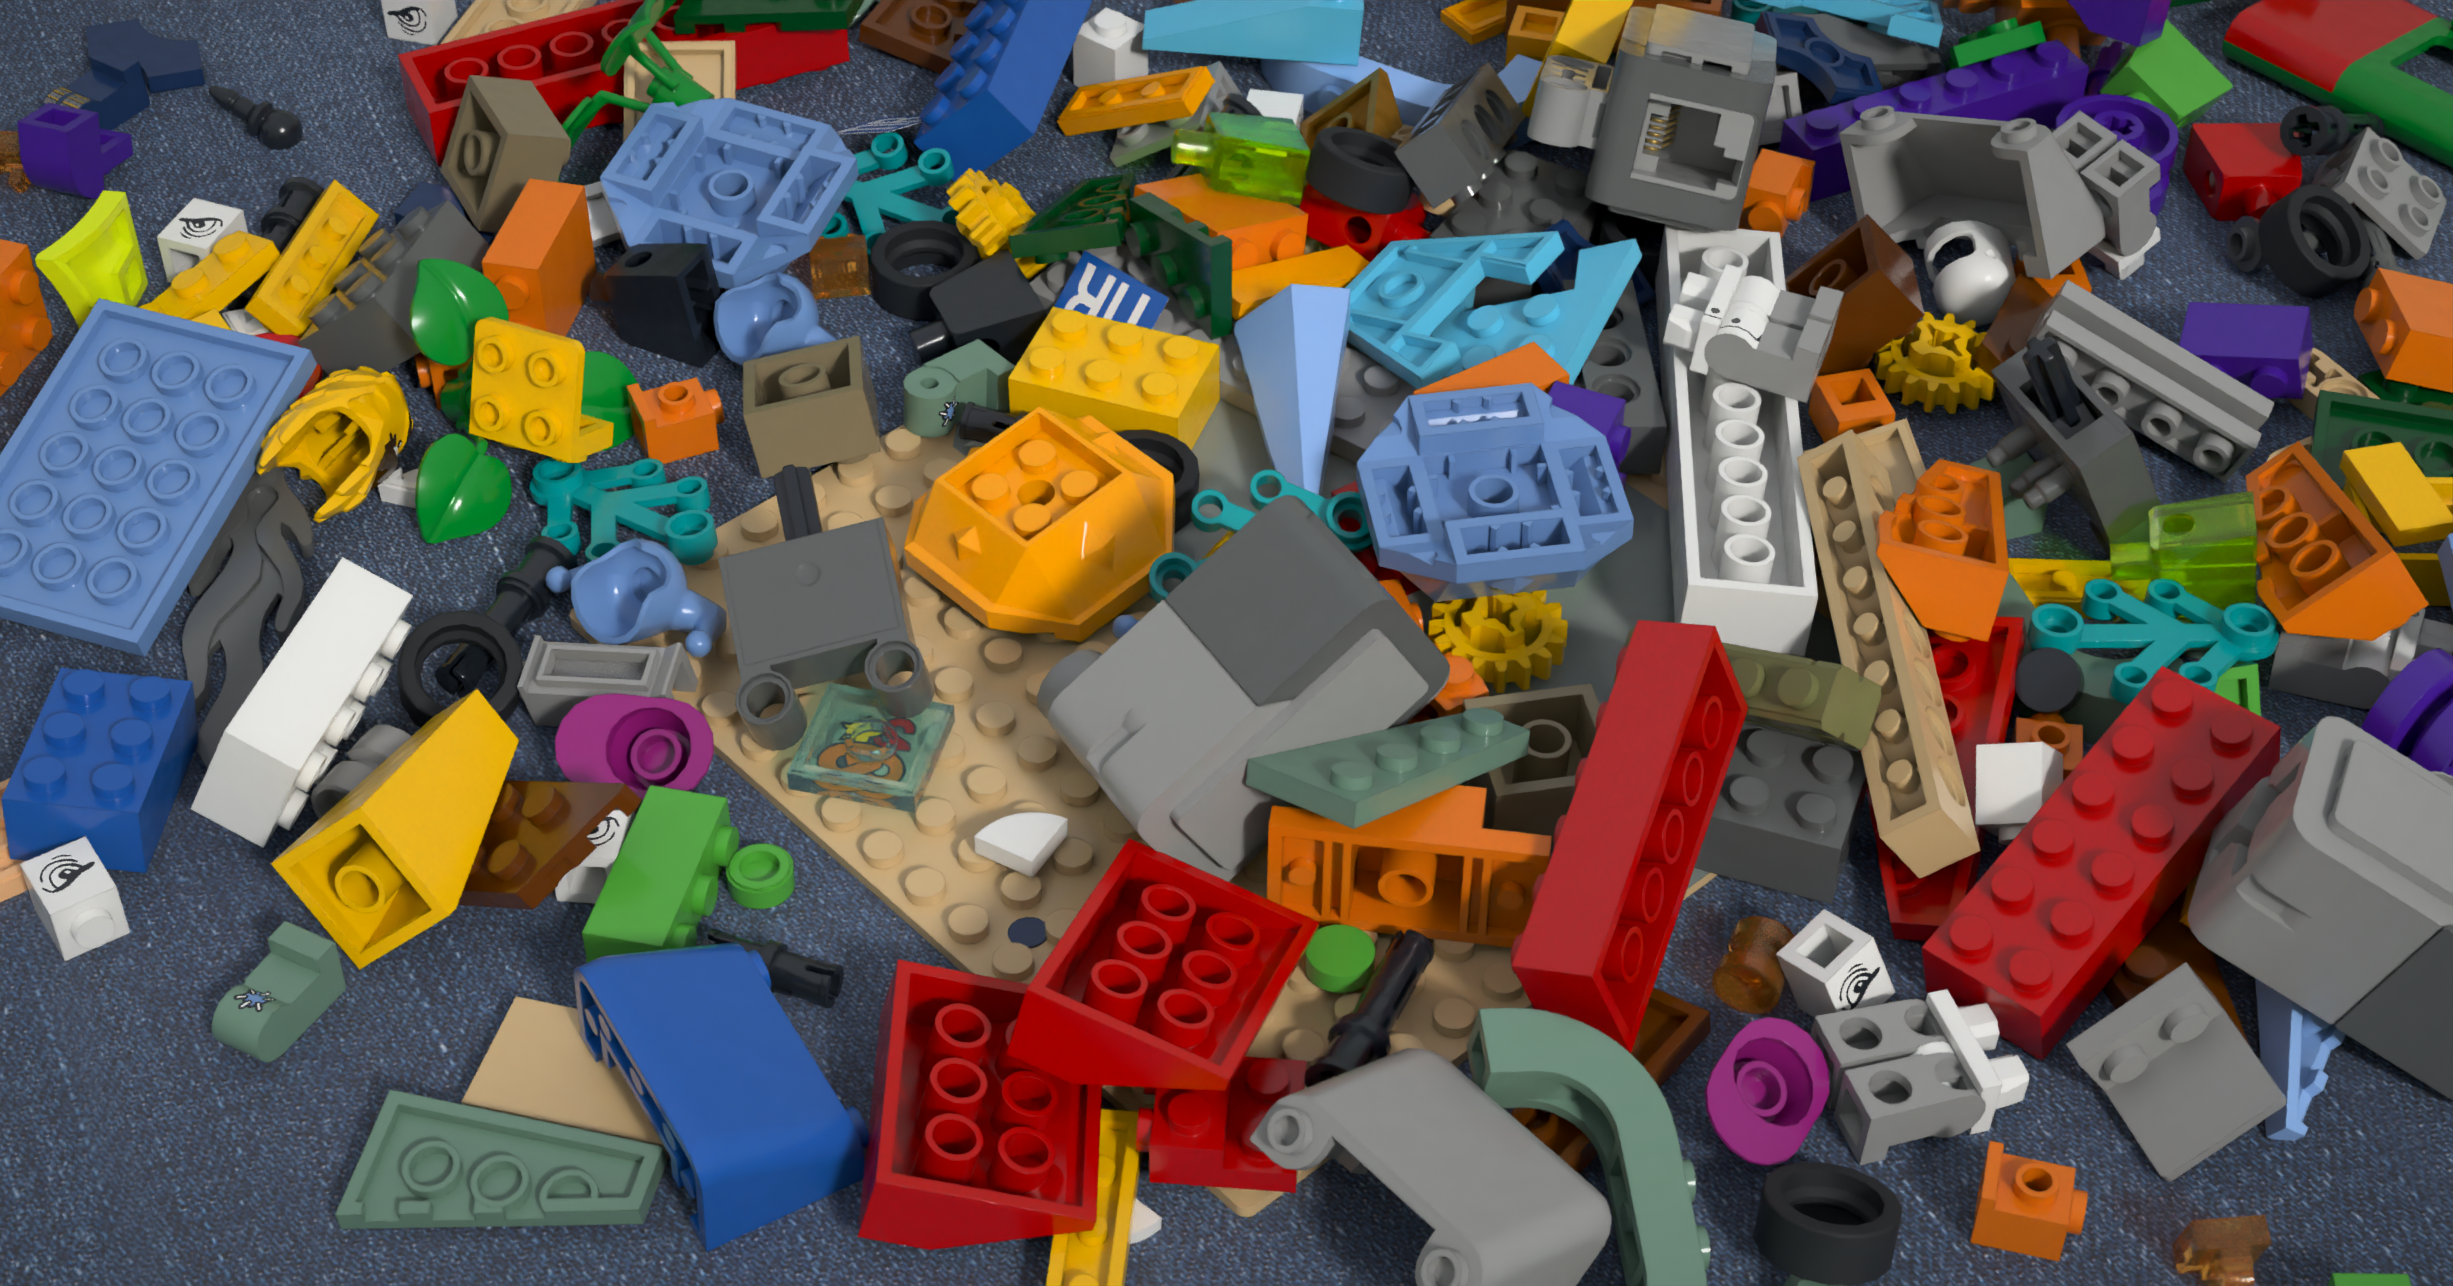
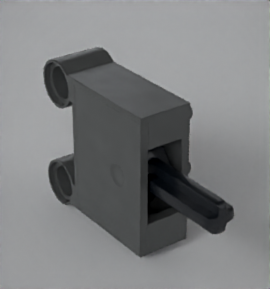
M2044 336L2038 339L2033 337L2026 342L2024 349L1991 370L2016 430L1998 441L1997 446L1986 453V459L1993 468H1999L2006 462H2012L2027 452L2034 461V464L2022 471L2018 478L2009 483L2008 488L2016 499H2023L2030 510H2035L2044 503H2050L2067 492L2092 519L2089 521L2090 528L2113 561H2130L2174 531L2168 516L2162 508L2135 436L2129 427L2064 359L2060 346L2052 337L2045 338Z
M793 464L784 466L782 471L774 475L773 480L785 541L718 558L741 678V684L736 693L735 705L754 741L762 748L772 751L785 750L794 746L806 731L807 715L795 689L865 672L881 709L888 715L899 719L912 718L921 714L931 704L934 697L933 680L918 647H916L896 548L884 518L880 517L823 532L811 472L807 467H795ZM909 671L913 673L905 683L895 686L887 685L888 680L899 672ZM773 704H784L782 710L777 715L770 718H759L761 712L766 707Z

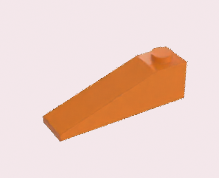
M2299 441L2245 476L2250 520L2255 526L2257 534V544L2253 545L2254 559L2260 566L2261 580L2257 581L2258 595L2287 633L2374 641L2386 632L2401 627L2412 615L2429 605L2394 549Z
M1938 459L1917 479L1915 489L1911 494L1903 493L1897 499L1893 512L1885 510L1879 516L1876 525V555L1922 626L1933 629L1937 635L1951 641L1965 642L1973 638L1988 642L2008 579L2009 562L2000 472Z

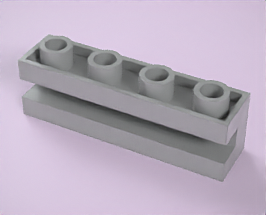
M2068 279L2041 312L2027 340L2029 341L2033 337L2038 339L2041 336L2055 339L2060 346L2064 359L2126 425L2224 483L2256 450L2262 435L2257 430L2269 418L2275 404L2273 401Z

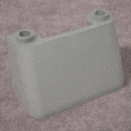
M1877 106L1862 112L1860 120L1839 133L1857 221L1868 214L1896 243L1916 239L1917 248L1925 249L1927 239L1937 228L1951 222L1979 221L1999 229L2008 239L2009 245L2017 246L2019 260L2024 261L2027 277L2052 279L2105 237L2106 231L2101 208L2050 129L2044 125L2036 124L2034 119L2020 118L2011 121L1897 112L1891 106ZM1967 236L1955 237L1956 239L1971 240Z
M1406 1048L1283 1097L1269 1109L1249 1139L1273 1162L1285 1169L1308 1170L1317 1166L1324 1158L1336 1159L1351 1173L1366 1175L1368 1170L1372 1172L1435 1230L1422 1248L1416 1262L1415 1280L1417 1286H1576L1604 1247L1611 1232L1612 1216L1608 1202L1602 1194L1450 1061L1434 1051Z

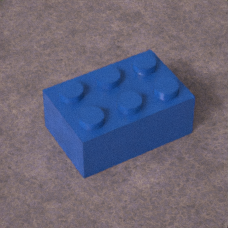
M60 668L1 798L10 859L28 861L86 836L105 869L146 873L198 744L193 681L167 679L158 676L100 672L91 669Z

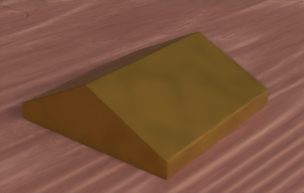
M1381 67L1301 122L1292 196L1298 201H1301L1308 183L1305 177V168L1316 135L1322 129L1337 126L1355 128L1389 139L1403 126L1388 73Z

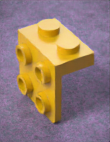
M487 317L476 323L469 434L500 442L507 447L522 448L546 455L556 461L580 463L586 461L587 456L612 446L614 423L581 414L585 349L581 342L495 317Z

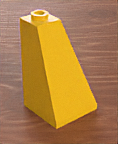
M478 689L431 718L271 863L359 970L448 917L457 908L519 739Z

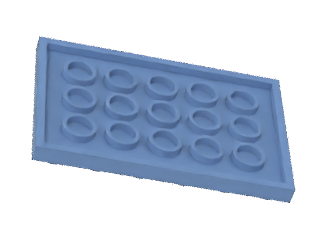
M99 298L0 454V618L145 657L256 470L262 453V441L281 418V415L290 408L291 404L296 402L316 368L317 363L311 350Z

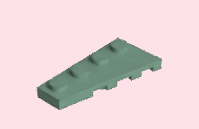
M1472 708L1459 714L1248 759L1246 785L1355 829L1528 755L1530 730L1505 721L1504 716L1498 711L1487 708Z
M390 1089L335 1213V1217L341 1229L644 1224L668 1160L663 1146Z

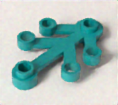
M895 132L879 134L872 141L871 149L854 154L857 158L859 175L878 168L884 170L897 169L906 162L908 156L903 138ZM932 148L921 154L917 166L866 182L855 180L843 200L854 204L864 235L861 240V248L865 260L870 266L871 248L878 237L888 231L884 228L880 213L906 223L935 220L957 226L956 216L959 212L951 206L940 210L899 195L928 185L942 186L947 184L954 176V167L950 154L946 150ZM888 149H895L893 152L883 153ZM936 165H943L942 167L935 170L930 169L931 167ZM837 210L818 239L819 245L829 251L845 247L851 238L846 218L842 214L837 213ZM831 229H839L835 233L826 234Z
M549 457L539 462L533 469V478L529 486L531 496L538 504L548 506L547 526L543 528L541 536L559 541L575 556L582 549V542L578 526L572 522L573 506L577 505L591 511V544L585 550L587 563L600 558L620 544L617 541V522L667 543L669 551L684 565L694 566L703 564L710 560L714 554L718 538L714 519L711 514L705 511L711 505L708 483L704 478L690 476L673 483H667L663 463L652 458L638 460L630 465L587 471L581 466V463H565ZM625 485L631 486V489L612 492L602 490ZM674 504L675 510L678 513L669 518L647 508Z
M1262 470L1253 476L1250 482L1249 499L1257 510L1260 511L1276 498L1294 495L1300 498L1352 553L1362 552L1373 545L1358 492H1343L1327 499L1286 482L1285 477L1275 470ZM1263 484H1272L1278 488L1280 493L1273 498H1266L1258 493L1257 488ZM1213 489L1199 492L1194 497L1191 506V520L1199 530L1209 533L1219 531L1222 528L1236 533L1257 514L1228 502L1224 494ZM1205 504H1214L1220 508L1221 514L1215 518H1207L1201 515L1199 508ZM1344 518H1353L1359 522L1361 528L1355 532H1347L1340 528L1338 522ZM1170 552L1158 557L1153 562L1149 572V591L1153 599L1157 603L1165 600L1169 592L1163 588L1162 584L1166 580L1176 578L1184 581L1208 558L1195 562L1187 555L1179 552Z
M2094 579L2086 583L2081 601V609L2087 616L2097 620H2111L2119 616L2132 624H2084L2081 615L2072 608L2061 604H2044L2032 612L2027 633V640L2031 645L2032 651L2051 647L2071 655L2077 648H2146L2131 662L2117 665L2113 672L2110 693L2117 701L2128 705L2161 666L2167 668L2188 648L2211 649L2198 662H2187L2181 665L2178 674L2215 692L2218 678L2237 661L2248 662L2267 658L2275 652L2279 641L2275 618L2265 608L2251 603H2236L2223 611L2186 592L2180 583L2170 579H2155L2148 584L2144 602L2123 592L2118 584L2107 579ZM2183 615L2197 624H2184L2176 620V618Z

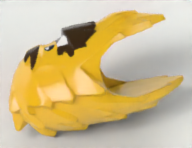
M359 366L354 371L343 369L330 373L328 378L317 383L313 390L291 404L290 408L281 415V418L270 429L268 435L261 443L262 453L256 466L258 474L261 476L275 467H295L299 469L300 480L314 479L318 482L326 493L327 502L314 515L313 520L317 523L342 512L348 513L360 506L366 500L368 493L395 471L398 465L397 456L413 433L414 421L411 419L408 404L395 375L387 371L379 373L367 366Z

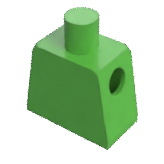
M2166 19L2161 37L2140 47L2130 44L2126 47L2099 91L2100 94L2129 96L2148 102L2168 114L2179 131L2199 119L2234 85Z

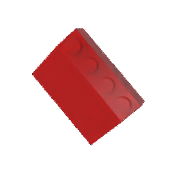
M1129 838L1027 987L1006 1054L1034 1066L1041 1072L1054 1075L1071 1084L1225 1091L1313 939L1320 922L1167 854L1157 852L1153 848Z
M900 959L897 960L880 1014L868 1129L870 1137L866 1149L858 1237L935 1250L1093 1230L1097 1218L1102 1085L1071 1084L1054 1075L1041 1072L1034 1066L1006 1054L1029 984Z

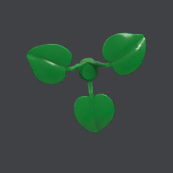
M645 0L634 13L628 25L616 35L608 46L601 60V71L607 76L615 75L629 55H631L655 76L646 91V94L653 98L652 103L674 102L678 107L698 100L714 99V95L694 81V77L679 65L651 30L677 0ZM645 38L668 68L659 67L641 51L638 44ZM600 90L592 98L589 96L585 97L561 126L571 139L572 149L579 136L605 104L611 103L642 113L646 112L650 104Z
M436 258L421 259L417 262L416 284L410 305V329L418 349L426 358L438 364L456 366L465 363L471 357L468 365L458 370L459 377L450 380L444 386L440 403L446 417L456 423L458 430L465 431L474 444L463 435L456 433L446 434L435 440L422 457L416 480L415 508L421 537L428 544L471 536L492 528L505 515L512 495L511 478L505 464L495 457L485 455L488 448V442L485 438L469 434L475 325L479 320L487 317L509 321L507 305L499 289L480 272L459 262ZM588 351L585 352L581 414L614 423L613 444L611 447L601 450L605 451L622 444L634 434L627 386L638 382L630 370L616 357L603 352Z

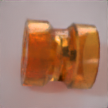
M1749 916L1740 920L1735 925L1728 940V953H1725L1719 960L1714 971L1712 985L1715 993L1725 1004L1741 1012L1763 1014L1772 1011L1778 1004L1785 985V975L1776 954L1795 935L1783 924L1767 917Z

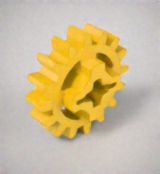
M969 168L946 190V193L951 197L948 200L949 205L959 212L956 216L957 228L962 235L967 237L977 247L980 257L984 260L1007 248L1012 255L1008 236L1037 215L1022 199L1016 188L1007 182L1000 186L994 178L989 181L980 170L975 173ZM1033 256L1015 258L1021 271L1029 280L1047 265L1036 264Z
M1924 312L1925 315L1912 332L1902 339H1893L1875 353V378L1885 380L1884 391L1887 394L1901 391L1903 393L1901 403L1906 406L1916 400L1924 402V412L1931 413L1935 405H1943L1949 414H1955L1957 404L1961 403L1972 410L1978 409L1979 399L1991 401L1994 398L1995 389L1998 387L1995 380L1973 359L1987 332L1976 333L1977 322L1974 320L1967 321L1963 325L1955 323L1954 314L1947 313L1943 320H1935L1930 312Z
M1546 590L1444 601V603L1433 604L1432 617L1428 623V638L1432 643L1438 645L1443 655L1450 652L1452 655L1468 659L1474 667V672L1484 682L1493 683L1496 693H1504L1506 683L1515 682L1522 690L1530 689L1531 675L1548 680L1551 677V666L1562 665L1564 647H1566L1568 622L1561 619L1562 606L1559 602L1546 604Z

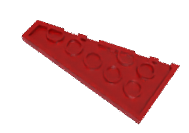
M1996 616L1988 642L1973 638L1965 642L1951 641L1937 635L1933 629L1926 628L1980 851L1919 879L1880 838L1867 783L1866 791L1894 939L1927 941L1975 885L1986 830L1975 825L1976 745L2005 743L2016 690V669L2022 660L2027 638L2024 617Z

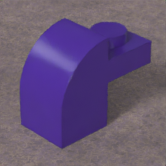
M47 103L17 122L22 166L31 183L39 188L91 199L99 198L104 190L103 175L110 173L112 168L133 155L131 134L99 128L98 112Z

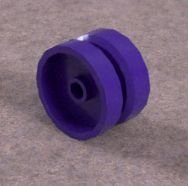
M2100 94L2081 97L2065 105L2056 117L2054 131L2078 111H2081L2117 135V142L2123 139L2160 164L2161 180L2149 188L2150 212L2157 217L2165 205L2170 183L2169 171L2174 165L2179 143L2178 128L2168 114L2148 102L2122 95Z
M2438 648L2426 651L2410 662L2388 684L2371 707L2361 729L2428 771L2444 772L2453 776V657Z

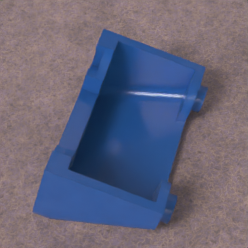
M738 942L602 956L574 968L573 975L581 1038L595 1062L604 1059L608 1068L618 1066L671 1156L672 1177L679 1188L685 1186L691 1198L697 1197L698 1213L690 1216V1224L706 1252L863 1180V1148L867 1147L870 1137L867 1126L861 1114L854 1106L844 1108L771 992L769 972L762 957L756 950L746 952Z

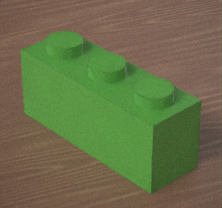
M653 785L649 786L582 931L587 963L602 956L696 946V929L701 917L710 916L714 910L718 895V878L723 866L728 867L733 854L738 851L739 830L737 827L731 826L727 798Z

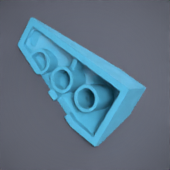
M1195 0L1146 10L1142 49L1358 66L1364 0Z

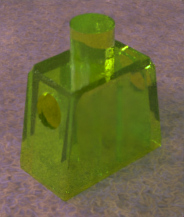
M1210 112L1206 116L1204 132L1183 129L1175 130L1171 147L1172 163L1198 166L1208 188L1215 191L1300 205L1310 149L1292 119Z
M2253 491L2154 506L2148 511V542L2110 543L2111 581L2149 580L2150 583L2155 579H2170L2180 583L2186 592L2223 611L2236 603L2255 604L2257 531Z

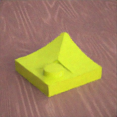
M103 190L87 214L63 237L38 253L35 258L36 266L61 295L79 329L99 298L136 307L148 285L126 192Z

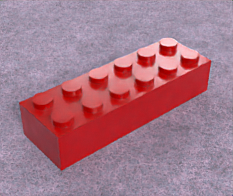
M1637 620L1629 645L1624 646L1619 652L1616 663V681L1609 700L1604 701L1598 709L1596 735L1589 755L1582 758L1578 764L1575 775L1576 790L1567 815H1562L1556 824L1554 833L1555 848L1546 873H1541L1534 884L1533 908L1524 932L1517 934L1511 949L1512 970L1517 975L1533 1009L1549 1011L1581 1021L1612 1038L1630 1053L1632 1052L1748 711V705L1715 626Z
M2161 666L1922 946L1926 992L1931 993L1947 989L1957 1007L1987 1003L1998 1021L1999 1036L2043 1061L2201 870L2213 829L2217 823L2262 778L2271 775L2273 768L2280 761L2281 726Z

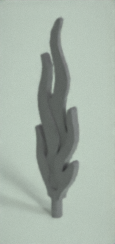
M275 467L261 476L258 472L253 473L188 583L191 596L197 597L203 594L188 616L182 634V651L187 669V680L193 681L196 714L208 702L211 684V659L220 647H222L225 653L227 665L225 682L220 695L210 709L198 733V752L206 772L225 729L265 672L261 657V640L266 620L278 600H280L281 603L275 619V628L279 643L283 645L295 628L304 609L306 590L300 565L285 539L293 542L304 558L313 556L315 540L306 509L287 485L284 473L285 467ZM233 550L224 570L216 578L223 559Z

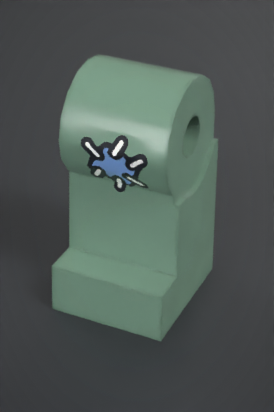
M979 339L925 363L924 366L907 374L903 381V423L905 428L909 432L922 437L946 435L952 431L956 423L961 421L964 408L969 401L979 406L1009 413L1008 378L1015 366Z
M284 921L267 939L271 952L245 978V983L234 986L224 995L215 1010L212 1021V1035L217 1041L267 1063L276 1060L284 1054L347 989L336 942L287 921Z

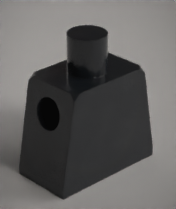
M637 244L630 247L607 272L600 271L593 277L590 284V298L592 302L597 306L613 309L620 336L628 345L699 368H703L721 349L715 334L713 319L715 301L721 296V291L707 244Z
M1007 248L933 287L929 293V299L936 321L908 331V337L920 364L931 361L979 339L1016 366L1046 319L1047 313Z

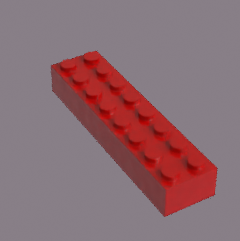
M617 0L399 54L398 60L407 109L437 166L441 167L469 75L532 81L561 125L585 97L589 96L592 98L600 90L624 96V64L613 76H607L600 69V64L612 40L628 25L634 13L645 0ZM677 0L651 29L660 41H735L736 90L758 84H772L782 78L809 71H822L832 65L850 61L847 29L781 31L776 27L775 22L746 25L745 32L725 33L724 24L696 25L695 34H676L674 15L684 0ZM611 103L605 104L585 129L607 123L616 124L623 122L624 107Z

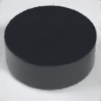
M2051 647L2040 648L2027 654L2017 666L2015 689L2020 700L2035 712L2059 715L2073 708L2080 700L2084 690V674L2077 661L2066 652Z

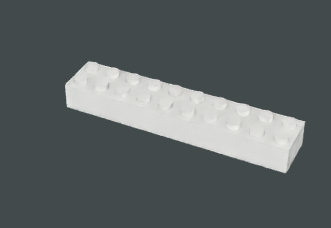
M1665 224L1655 285L1662 407L1667 424L1665 459L1675 623L1715 626L1723 643L1788 655L1805 656L1818 600L1810 516L1797 462V457L1803 455L1798 400L1725 378L1715 373L1711 368L1707 375L1691 371L1689 369L1693 352L1663 344L1669 314L1674 303L1678 304L1681 290L1689 272L1719 280L1725 265L1729 264L1743 268L1742 277L1750 275L1761 276L1770 280L1777 289L1786 291L1780 232L1737 229L1734 231L1710 229L1709 233Z

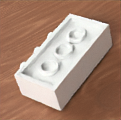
M342 557L225 729L191 810L264 848L278 825L290 830L309 798V795L305 792L309 791L313 783L318 785L337 755L338 750L331 747L330 744L337 747L342 739L346 741L349 739L366 709V706L358 701L360 700L365 703L369 696L375 698L387 679L393 663L384 659V656L392 660L394 659L412 625L403 621L402 618L413 595Z

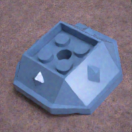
M732 98L698 100L678 107L674 102L651 103L600 176L604 198L626 251L637 244H707L719 287L729 290L749 284L768 274L783 273L793 260L810 252L859 174L857 158L850 149L847 150L842 139L831 125Z
M1533 383L1409 395L1393 414V422L1373 440L1356 463V483L1378 565L1401 572L1435 602L1574 587L1602 558L1631 540L1633 536L1634 518L1605 435L1577 415L1552 405V397Z

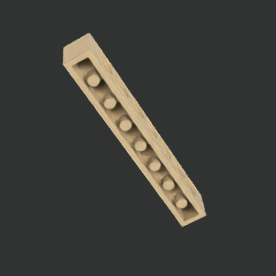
M1850 429L1797 457L1842 665L1857 672L1859 676L1866 677L1881 686L1882 696L1867 743L1861 749L1879 836L1914 874L1921 879L1979 852L1980 847L1927 629L1922 626L1876 555V525L1879 516L1885 510L1893 512L1896 506L1889 473L1854 431Z

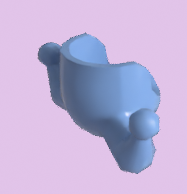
M781 272L768 274L749 284L731 288L724 293L721 292V296L715 301L713 319L717 340L727 357L740 365H743L744 361L838 340L819 325L818 306L810 290L797 278Z
M634 538L620 543L600 558H596L580 567L567 570L563 566H557L550 569L546 575V585L553 593L560 594L571 587V601L577 619L586 632L600 643L622 645L653 637L669 630H678L689 633L685 639L686 650L693 657L703 658L712 650L713 643L726 630L727 612L715 602L689 589L684 569L671 551L654 541Z

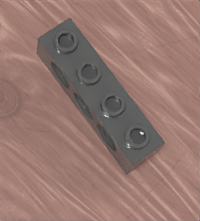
M1488 62L1445 90L1394 153L1433 209L1448 199H1451L1455 205H1458L1473 196L1484 186L1481 181L1495 171L1493 165L1507 154L1505 149L1518 139L1515 131L1526 116Z
M1630 279L1573 386L1626 400L1623 426L1631 428V438L1625 458L1619 464V472L1624 474H1660L1667 424L1633 280ZM1563 280L1562 291L1574 289L1575 280Z

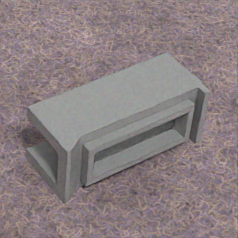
M535 635L526 661H522L524 668L517 688L519 690V698L523 699L536 726L559 727L562 719L576 704L595 695L617 693L674 699L672 694L673 688H676L677 691L695 692L698 679L682 642H677L668 647L546 642L541 635Z

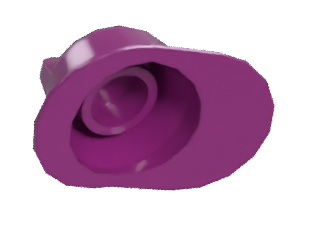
M616 693L595 695L576 704L560 723L555 737L556 760L565 777L570 782L625 783L643 801L650 785L683 791L693 790L708 773L714 755L713 732L705 716L689 703L670 698Z
M1773 1017L1751 1021L1730 1041L1710 1072L1705 1087L1706 1111L1715 1132L1732 1152L1749 1163L1766 1167L1785 1163L1798 1151L1824 1108L1829 1095V1069L1822 1050L1812 1037L1791 1021Z

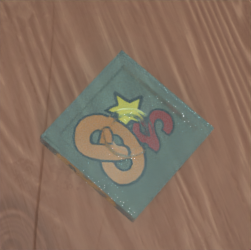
M829 683L787 772L789 789L916 813L955 723L954 705L931 701V704L921 714L912 718L899 719L888 715L881 709L873 690Z

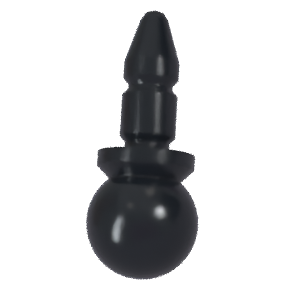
M211 86L208 92L216 103L225 111H231L232 115L247 123V133L253 137L259 136L261 142L267 148L273 150L289 149L301 141L303 136L302 124L292 112L283 109L274 110L273 104L268 101H263L257 105L244 96L240 97L239 93L232 89L219 86Z

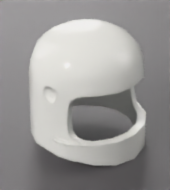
M1967 220L1951 222L1937 228L1926 241L1924 259L1928 277L1934 283L1932 290L1939 310L1945 316L1947 313L1954 314L1955 323L1960 325L1970 320L1976 321V326L1993 322L2016 281L2008 239L1999 229L1979 221ZM1967 236L1971 238L1974 253L1955 260L1945 266L1939 273L1933 266L1935 254L1938 250L1955 237Z

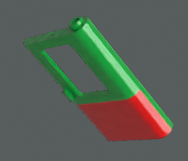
M2262 0L2244 9L2232 21L2222 44V54L2225 57L2324 106L2338 108L2343 114L2374 113L2383 120L2385 136L2453 169V95L2396 68L2436 45L2445 46L2453 50V19L2450 22L2406 0Z

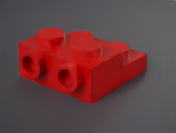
M1245 1056L1225 1091L1144 1087L1145 1095H1155L1154 1108H1139L1136 1151L1149 1152V1181L1152 1183L1296 1193L1298 1170L1285 1169L1276 1164L1249 1139L1269 1109L1279 1099L1305 1089L1304 1079L1307 1061Z

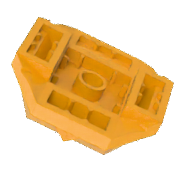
M1039 406L984 446L971 448L964 460L935 479L930 490L915 500L904 544L907 565L990 629L1024 634L1054 633L1057 639L1082 642L1149 592V572L1153 562L1163 554L1175 552L1174 477L1170 471L1093 416L1087 415L1073 419Z

